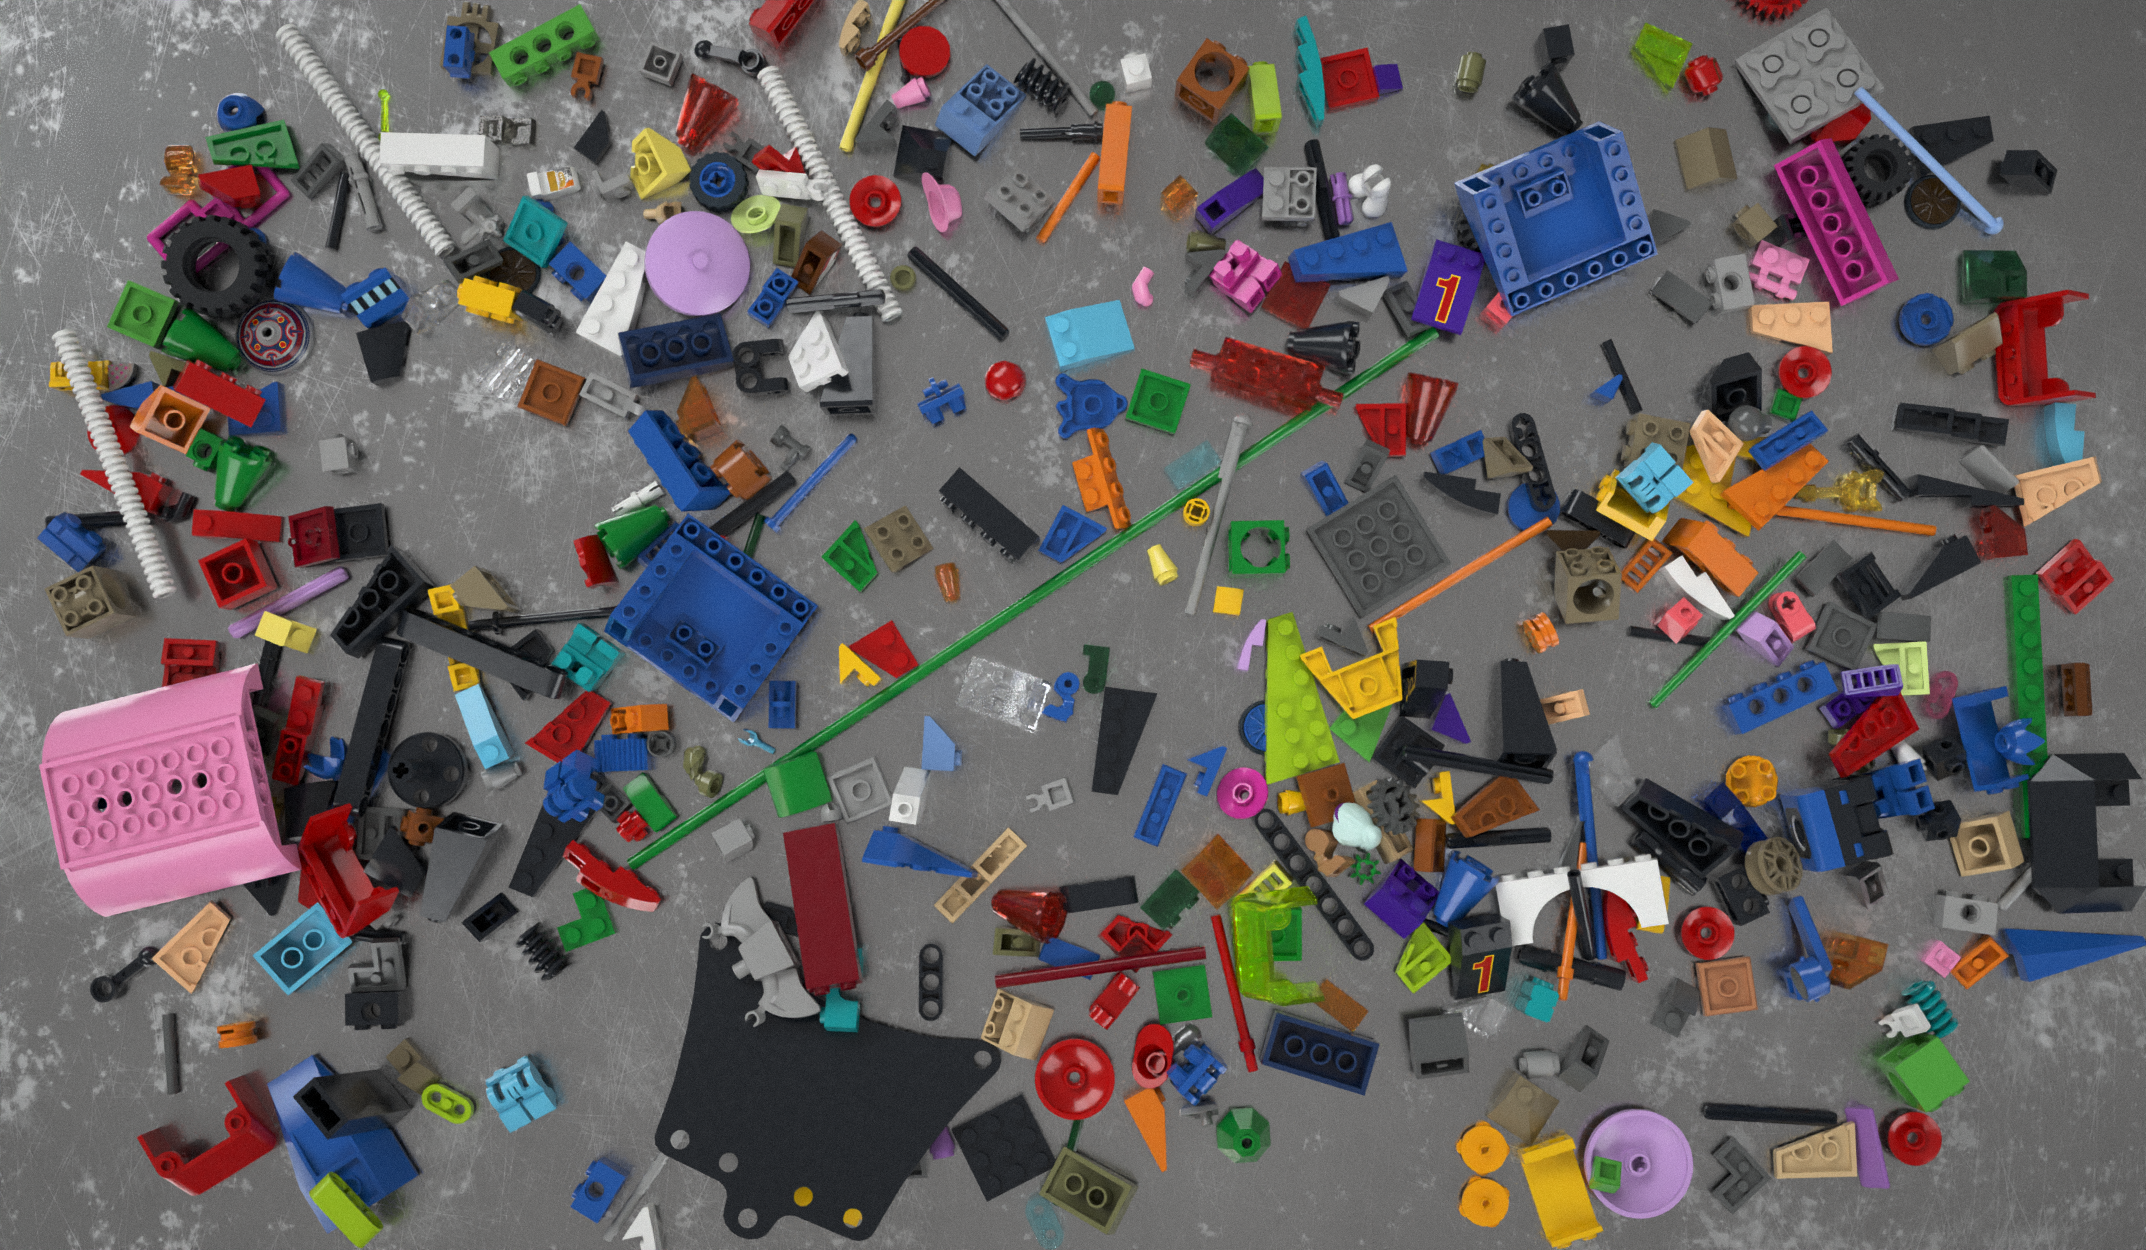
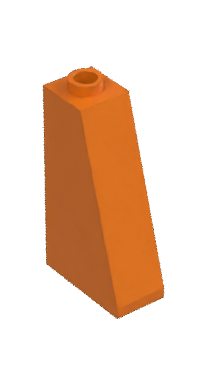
M1114 101L1112 104H1106L1097 202L1123 204L1132 106H1127L1125 102Z

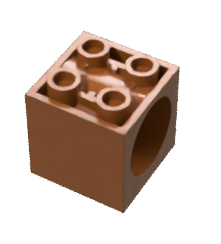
M1206 38L1178 77L1175 96L1217 125L1246 84L1250 67L1247 66V62L1242 57L1229 54L1225 46L1216 40L1212 42ZM1216 68L1228 76V83L1230 85L1221 91H1209L1199 85L1196 75L1204 69Z

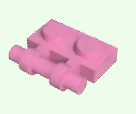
M1761 240L1749 265L1759 270L1757 274L1749 271L1751 284L1756 289L1761 290L1763 288L1775 293L1774 296L1783 299L1785 297L1794 300L1797 291L1789 288V283L1795 285L1801 283L1810 259ZM1770 274L1780 278L1779 283L1767 279V275Z

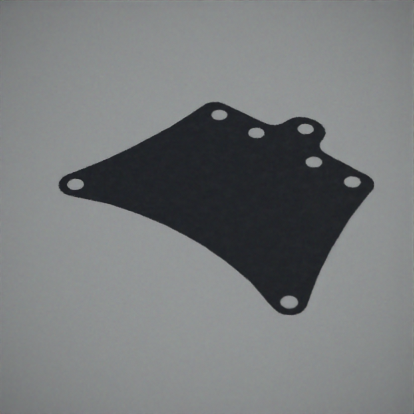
M710 927L705 928L699 940L695 987L688 1026L675 1079L656 1129L655 1145L664 1155L723 1184L727 1193L723 1213L724 1221L729 1230L738 1237L759 1239L772 1229L777 1220L783 1216L791 1215L851 1240L863 1241L868 1239L876 1231L903 1183L933 1142L963 1106L996 1074L1001 1064L1000 1052L994 1045L985 1041L937 1039L900 1031L859 1017L858 1032L826 1031L824 1023H820V1012L806 1017L788 1018L777 1016L766 1010L765 1021L753 1027L757 1017L754 1015L750 1020L745 1021V1016L748 1012L758 1009L760 1006L758 1002L764 993L762 981L755 980L751 973L738 979L732 966L743 960L738 949L742 943L734 936H726L727 945L725 948L714 950L709 945V939L702 937L709 936L711 933ZM808 992L821 1007L826 1006V1001ZM979 1051H986L991 1056V1064L986 1069H979L974 1065V1055ZM678 1130H683L689 1135V1144L683 1149H676L671 1144V1136ZM726 1153H732L738 1159V1165L732 1172H725L719 1166L720 1158ZM800 1187H807L812 1191L813 1199L807 1206H799L794 1200V1194ZM744 1209H752L757 1214V1222L751 1228L742 1227L738 1221L739 1214ZM849 1209H857L862 1214V1222L855 1228L846 1226L843 1220L845 1212Z

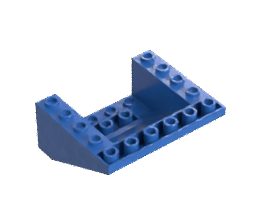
M1600 121L1454 183L1463 212L1507 312L1511 316L1658 255L1623 132Z
M688 513L611 613L604 632L734 723L818 605Z

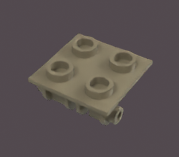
M906 505L864 528V531L889 570L894 573L903 569V566L934 549Z

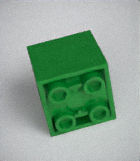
M1284 520L1230 522L1228 526L1229 578H1281L1290 569V553H1285V545L1289 543L1290 534L1289 527H1284ZM1250 533H1264L1275 543L1277 556H1274L1267 563V567L1253 566L1247 558L1243 557L1241 541L1245 542L1251 536Z

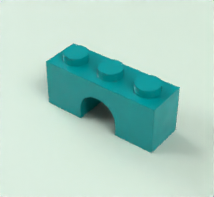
M858 948L863 977L864 951L862 948ZM840 987L830 989L829 994L822 995L826 997V1006L821 1007L820 1023H824L826 1031L858 1032L859 1002L843 999L840 995Z

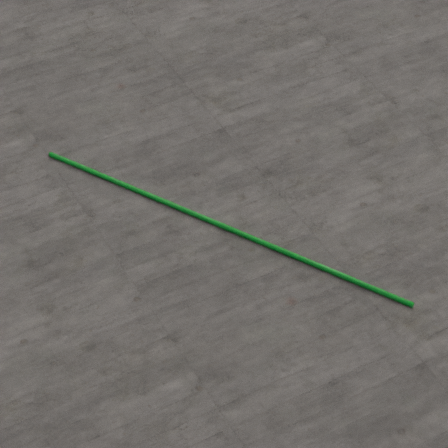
M1434 327L1426 329L1242 451L1239 455L1235 472L1438 338L1439 334ZM1221 466L770 765L785 759L792 760L815 751L1186 505L1191 499H1195L1222 481V478H1218ZM763 770L628 858L629 866L633 870L637 869L765 784L766 779Z

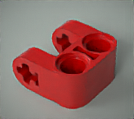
M1118 971L1090 1006L1089 1016L1104 1029L1108 1030L1141 987L1123 972Z

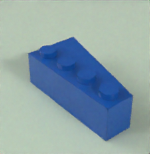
M1392 222L1295 249L1288 257L1295 282L1351 281L1353 279L1376 280L1389 276L1391 279H1400L1408 271Z
M645 410L628 430L635 445L641 450L647 459L648 465L653 468L662 486L667 489L674 500V504L681 512L716 510L731 494L727 489L729 484L723 485L712 469L704 464L699 458L702 453L695 446L683 440L685 434L663 410Z

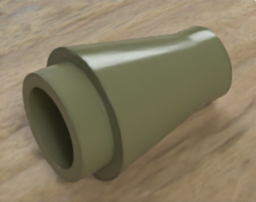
M1199 230L1195 232L1190 231L1187 237L1186 251L1200 252L1222 249L1225 251L1226 239Z

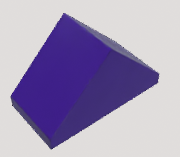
M1445 694L1435 710L1428 731L1461 744L1470 743L1471 740L1451 694Z

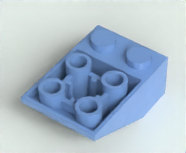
M986 64L941 107L935 126L973 156H976L991 142L1027 95Z

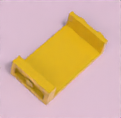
M1568 1134L1517 1150L1546 1240L1552 1248L1556 1247L1557 1249L1569 1247L1572 1245V1241L1578 1239L1583 1241L1591 1240L1597 1237V1233L1603 1231L1602 1226L1596 1220L1573 1149H1576L1573 1138Z

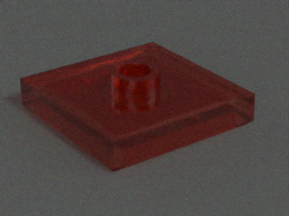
M1285 261L1280 269L1282 276L1268 292L1261 309L1300 329L1309 328L1331 284L1325 281L1295 282L1290 264Z

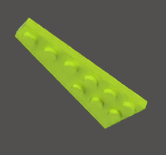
M1293 612L1266 620L1267 669H1265V679H1267L1265 693L1266 752L1264 757L1266 776H1264L1267 785L1340 762L1312 672L1299 657L1306 652Z

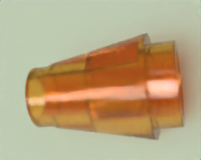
M955 562L934 566L935 573L933 575L945 602L959 599V568H956Z

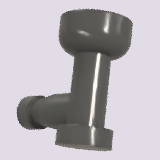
M781 424L770 442L777 446L784 444L790 448L784 462L779 466L784 471H789L790 466L797 457L803 460L811 447L807 444L804 446L790 437L788 429Z

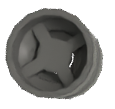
M666 731L654 732L647 740L648 751L656 757H669L674 754L678 746L676 737Z

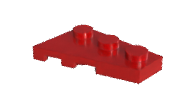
M585 691L554 720L546 724L540 732L526 741L525 744L557 763L562 762L565 757L577 749L583 752L612 702L594 691Z

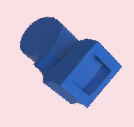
M1066 672L1057 678L1054 691L1063 700V703L1059 707L1052 704L1048 705L1042 711V715L1064 723L1067 722L1069 717L1073 716L1075 699L1071 696L1077 693L1080 684L1075 674Z

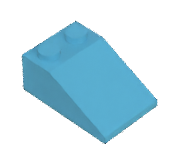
M1120 300L1070 309L1045 317V323L1060 372L1135 350Z
M317 902L252 956L289 996L353 943V941L349 937H339L323 907Z

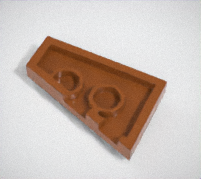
M1496 776L1451 816V819L1465 838H1469L1540 811V809L1517 779Z

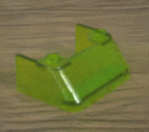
M1308 886L1241 894L1233 899L1231 903L1236 978L1238 989L1243 996L1279 1006L1325 1001L1324 995L1316 981L1294 984L1288 979L1275 980L1271 931L1281 930L1289 925L1292 917V907L1317 904V898Z

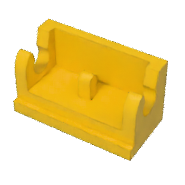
M110 360L88 361L87 367L91 368L90 374L94 376L93 382L97 384V390H109L108 365H112ZM51 362L49 387L59 391H72L74 387L70 386L69 382L71 379L67 378L66 374L68 372L64 371L65 364Z

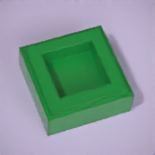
M1778 388L1775 390L1768 414L1793 422L1796 420L1802 398L1793 396L1788 391Z

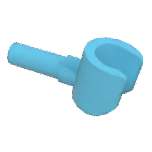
M743 729L750 734L748 741L738 738L739 742L744 745H755L771 754L775 752L774 747L758 739L757 734L752 730Z

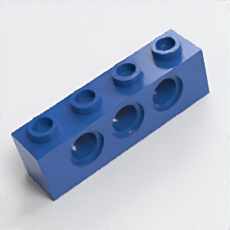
M1810 660L1799 665L1800 670L1791 674L1790 670L1775 676L1776 681L1767 685L1765 681L1751 687L1753 692L1747 695H1743L1740 692L1727 698L1729 703L1722 705V708L1734 734H1744L1838 691L1825 662L1815 663L1814 660ZM1800 678L1804 679L1807 684L1804 692H1801L1797 686ZM1776 689H1779L1783 694V699L1780 703L1774 699ZM1752 700H1756L1759 704V711L1756 714L1750 710Z

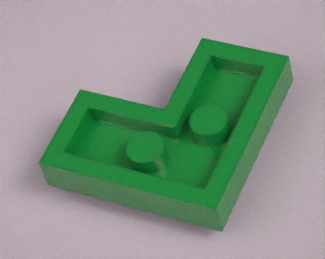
M586 888L573 893L581 919L557 927L565 952L617 933L606 900Z

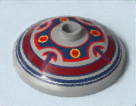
M267 298L261 300L255 306H250L248 311L241 316L235 335L236 346L240 350V356L245 363L254 370L267 375H283L299 368L309 357L315 338L311 319L300 306L280 302L274 298ZM268 329H271V330H272L271 336L266 337V336H265L266 331H267Z

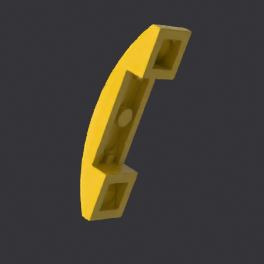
M446 585L429 589L428 594L434 615L469 630L464 607L454 599L452 594L455 591L451 586ZM448 657L450 665L447 667L454 691L467 689L480 683L479 669Z

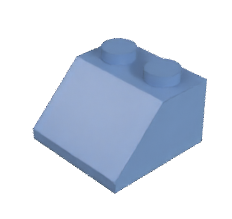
M925 716L921 769L957 771V766H962V750H958V744L934 717Z

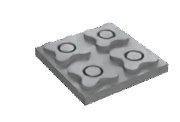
M1828 8L1819 11L1735 59V66L1790 144L1863 104L1854 95L1860 87H1863L1873 98L1881 94L1885 88Z

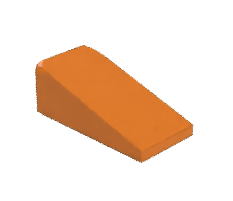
M1985 934L1961 956V959L1950 973L1966 989H1969L2009 957V955L1991 935Z

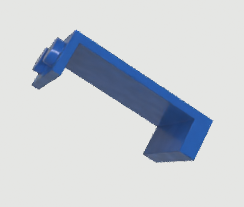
M2006 686L1985 689L1952 698L1974 791L1986 790L1987 795L2001 793L2006 789L2019 787V782L2029 779L2028 774L2009 775L2006 759L1997 751L1994 743L1995 736L1999 731L1991 701L2008 697Z

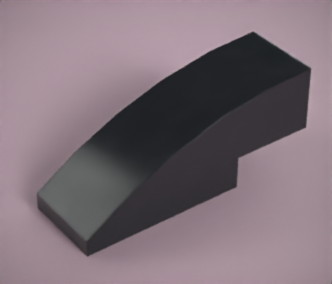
M1425 471L1420 475V480L1428 488L1460 508L1491 517L1496 516L1499 512L1501 493L1475 490L1476 479Z

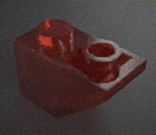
M1996 505L1980 509L1978 522L1980 528L1983 529L1982 551L1986 555V560L2016 558L2028 555L2025 528Z

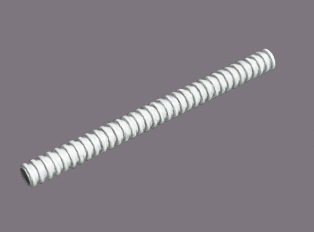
M291 23L282 26L277 31L276 38L285 47L286 52L290 54L294 63L299 66V70L304 73L308 82L313 85V89L318 92V96L327 104V108L332 111V115L336 117L337 122L341 123V127L346 130L345 133L350 136L351 141L355 142L356 148L360 149L359 152L364 155V159L369 162L370 167L374 168L373 171L379 174L378 178L383 181L385 187H388L389 193H393L392 197L397 200L399 206H402V211L411 219V223L416 225V230L421 232V237L426 238L425 242L430 245L432 251H435L436 257H444L450 254L456 246L455 242L450 241V235L446 234L444 228H441L442 224L437 221L435 215H432V211L427 209L428 205L423 202L421 196H418L417 190L413 189L414 186L409 183V179L404 177V174L388 172L379 163L381 141L376 138V134L372 132L371 127L362 119V115L358 113L352 101L348 100V96L344 94V90L339 87L338 82L334 81L335 78L330 75V71L325 68V64L321 62L316 52L311 49V45L307 43L302 33L297 30L295 24Z
M768 66L762 69L757 78L761 81V86L765 88L766 95H769L768 99L772 102L773 109H776V115L780 116L779 121L783 123V129L787 130V136L791 137V144H795L793 148H797L799 156L802 158V165H805V172H809V179H823L826 181L828 189L821 190L824 197L821 200L824 201L822 205L824 208H827L826 213L831 215L830 220L834 222V228L838 229V236H842L840 240L842 243H845V250H849L848 256L853 258L851 261L853 264H856V271H860L859 277L864 279L862 281L863 285L867 286L866 290L882 289L886 295L883 305H874L878 307V314H882L881 320L887 322L895 319L901 314L902 309L897 307L899 303L897 300H894V293H890L892 289L890 286H887V279H883L884 274L879 271L881 269L880 266L875 264L877 260L875 257H872V250H868L870 246L868 243H865L866 238L861 236L862 231L858 229V223L854 222V215H850L851 209L847 207V201L843 200V194L839 193L840 188L836 186V180L832 179V172H828L830 168L828 165H825V158H821L822 153L818 151V145L814 144L815 139L811 136V131L807 129V123L803 122L804 117L800 115L799 108H796V102L792 101L794 98L792 94H789V88L785 87V80H782L783 77L781 73H778L779 69L777 66Z
M60 330L52 336V340L56 342L55 348L59 349L58 355L62 357L61 363L65 364L64 371L68 372L66 374L67 378L71 379L69 383L70 386L74 387L72 391L74 394H77L75 399L80 402L78 404L79 409H83L81 414L83 417H86L84 422L89 424L87 429L89 432H92L90 437L95 439L93 445L98 447L96 452L101 455L99 460L104 462L102 468L107 470L105 475L109 477L108 483L113 485L111 490L115 492L114 498L118 500L117 506L121 507L120 513L124 515L123 521L127 522L126 529L130 530L129 536L133 537L132 544L136 545L135 552L139 553L138 559L142 560L140 564L141 567L145 568L143 571L144 575H148L146 580L148 583H151L149 586L150 590H154L153 598L168 597L174 594L177 588L172 585L174 580L170 578L171 572L166 570L168 565L163 562L165 557L161 555L162 549L157 547L159 542L155 540L156 534L152 533L153 526L149 525L150 519L146 518L147 511L143 510L144 503L140 502L141 496L137 495L138 488L134 487L136 483L134 480H131L133 475L128 472L130 470L129 465H125L127 460L122 457L124 455L123 450H119L121 445L119 442H116L118 437L113 435L115 430L113 427H110L112 422L108 419L109 414L104 412L106 407L102 404L103 399L99 397L100 391L96 389L97 384L93 382L94 376L90 374L91 368L87 367L88 361L84 359L85 353L81 352L83 349L78 344L80 342L79 338L75 337L77 335L76 330Z

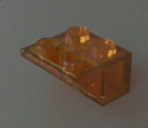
M1219 834L1213 837L1180 868L1181 872L1216 910L1232 897L1254 873Z
M1839 932L1832 945L1834 956L1831 963L1833 969L1829 974L1830 984L1850 990L1882 971L1888 944Z

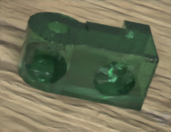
M1084 644L1083 655L1090 656L1088 673L1083 679V687L1088 693L1098 694L1105 688L1110 647Z

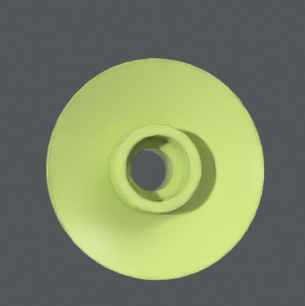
M756 195L747 198L733 210L731 214L732 225L742 233L763 231L775 223V218L781 205L775 197Z

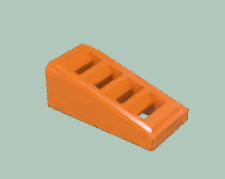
M1656 538L1653 541L1646 539L1621 570V580L1638 593L1673 553ZM1651 546L1661 553L1659 557H1656L1649 551ZM1644 554L1654 561L1652 566L1642 559ZM1637 562L1648 570L1645 574L1635 567ZM1630 570L1641 578L1639 582H1636L1628 575Z

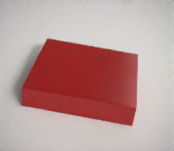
M1368 47L1320 58L1328 111L1379 99Z

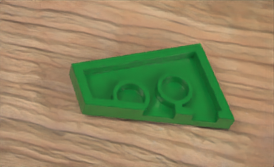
M284 119L205 137L214 165H252L253 167L300 169Z

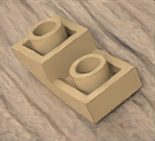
M858 0L855 3L842 28L839 48L841 54L845 57L849 52H855L861 44L860 39L862 36L857 27H862L866 24L871 12L869 4L865 0Z

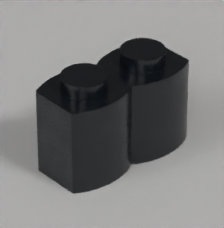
M526 290L521 291L512 307L513 313L522 320L547 333H552L553 330L556 331L561 325V311L556 309L553 304Z

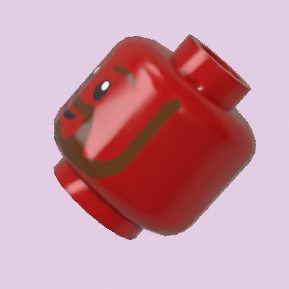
M1706 54L1687 63L1688 67L1685 69L1684 75L1692 92H1702L1703 96L1718 90L1717 85L1723 80V74L1716 58H1708Z

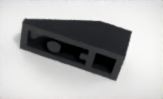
M1953 534L1940 540L1942 545L1933 549L1902 592L1901 599H1912L1979 565L1981 561L1968 536L1957 537Z

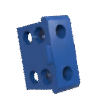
M447 25L443 67L450 73V77L470 79L472 62L475 57V51L473 50L475 35L464 26Z

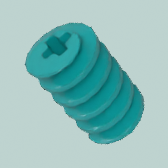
M1919 981L1905 988L1901 995L1912 996L1906 1002L1907 1005L1917 1003L1931 1025L1925 1033L1934 1032L1933 1035L1940 1039L1956 1029L1959 1024L1958 1020L1954 1017L1951 1018L1953 1012L1951 1009L1946 1008V1000L1940 999L1942 996L1941 992L1934 990L1936 988L1935 982Z

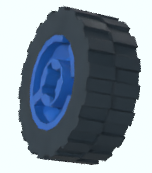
M725 152L707 153L692 166V172L689 174V186L696 200L705 209L713 210L717 213L721 211L729 212V210L735 209L739 203L745 200L744 197L748 193L747 186H749L746 171L734 156L731 157ZM718 178L723 179L720 187L715 184V180Z

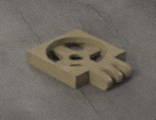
M464 1L461 17L448 16L446 29L447 25L468 26L470 32L475 35V57L479 54L488 55L480 64L473 66L474 61L472 62L471 73L493 76L495 64L489 52L498 48L501 26L499 23L489 22L490 5L484 4L482 14H480L481 5L474 3L471 13V3ZM480 28L487 30L491 38V44L482 43L478 40ZM446 30L439 66L442 69H445L443 67V61L445 51Z

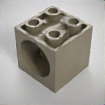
M1596 546L1591 549L1578 550L1570 548L1565 551H1556L1554 598L1566 624L1619 620L1622 573L1609 547ZM1596 579L1594 582H1592V583L1589 584V585H1586V586H1583V587H1579L1581 584H1583V583L1586 582V581Z
M92 565L44 588L67 637L91 639L136 617L117 573L112 569Z

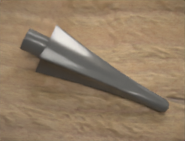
M1579 815L1556 868L1570 866V870L1577 869L1579 842L1583 825Z

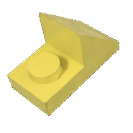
M264 610L255 636L282 647L286 646L308 653L317 629Z

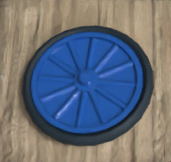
M1265 700L1250 705L1244 711L1239 723V732L1244 744L1251 751L1260 755H1265L1266 752Z

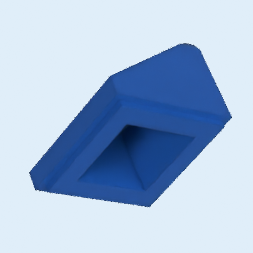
M1618 374L1593 391L1589 396L1604 403L1610 402L1614 399L1623 379L1622 375Z

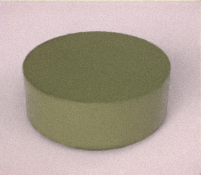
M907 265L895 267L890 274L891 284L899 292H908L916 285V274Z

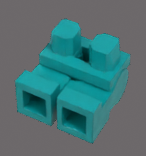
M578 623L573 630V635L551 664L566 670L568 678L586 691L591 692L601 686L626 652L609 640L603 639L602 635L585 623Z

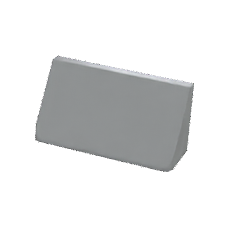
M1984 445L1971 448L1960 459V463L1987 490L2005 493L2019 483V480Z

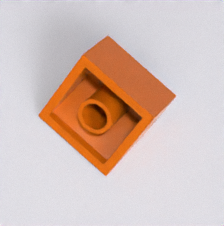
M160 385L140 405L130 428L139 434L187 454L211 408Z

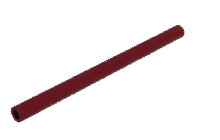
M1204 946L999 974L994 975L996 988L1203 960L1206 959V951Z

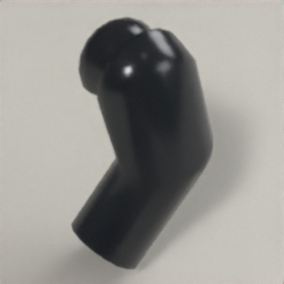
M182 492L177 504L159 507L157 516L163 519L164 522L170 523L185 518L195 496Z

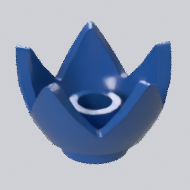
M233 93L227 95L219 102L216 116L221 129L224 132H230L257 126L256 117L265 109L246 94ZM238 108V112L232 115V110Z
M2023 718L2009 722L1996 734L1995 747L2009 761L2021 765H2035L2034 760L2027 753L2042 745L2045 740L2025 730L2032 723L2033 718Z
M331 736L330 757L310 753L308 754V759L312 767L305 765L304 768L322 779L332 778L333 781L340 779L348 750L347 743L343 738L338 740Z

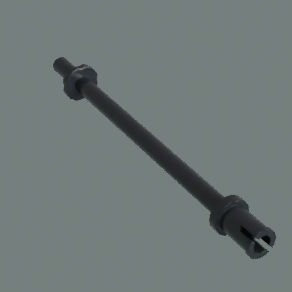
M617 606L501 617L499 612L495 611L490 619L469 620L468 627L470 631L493 629L495 634L499 635L504 627L609 617Z

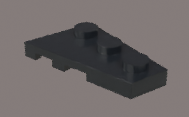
M1990 116L1919 125L1909 129L1910 135L1943 167L1994 141ZM1914 156L1917 179L1932 172L1917 156Z

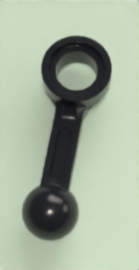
M705 39L699 40L694 46V53L698 59L705 61L714 58L738 63L741 69L750 76H757L767 65L765 55L758 49H748L746 51L743 49L733 50L714 46ZM756 55L757 61L755 65L747 67L748 58Z
M151 945L145 946L139 951L138 957L116 975H103L95 978L90 986L92 997L101 1003L115 999L119 989L129 979L146 966L150 967L157 964L152 960V957L159 949ZM104 981L111 985L110 995L105 994L102 990Z

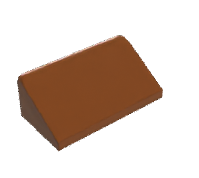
M1418 818L1416 820L1414 870L1421 872H1444L1446 822L1442 819Z

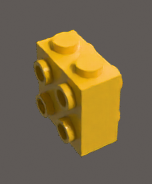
M474 276L473 280L464 278L463 283L459 285L457 290L458 304L466 306V312L488 318L491 313L490 318L514 324V320L523 322L512 311V307L522 291L521 288L501 282L496 287L497 282L479 276Z

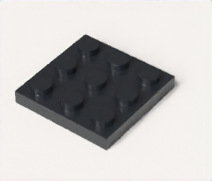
M1023 1092L951 1129L987 1202L1052 1169L1056 1162V1158Z

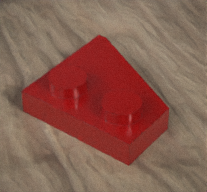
M1406 403L1356 404L1355 408L1371 440L1390 449L1388 457H1406Z

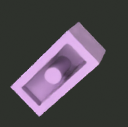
M1753 611L1736 629L1746 644L1777 667L1782 664L1794 648L1776 621L1756 611Z

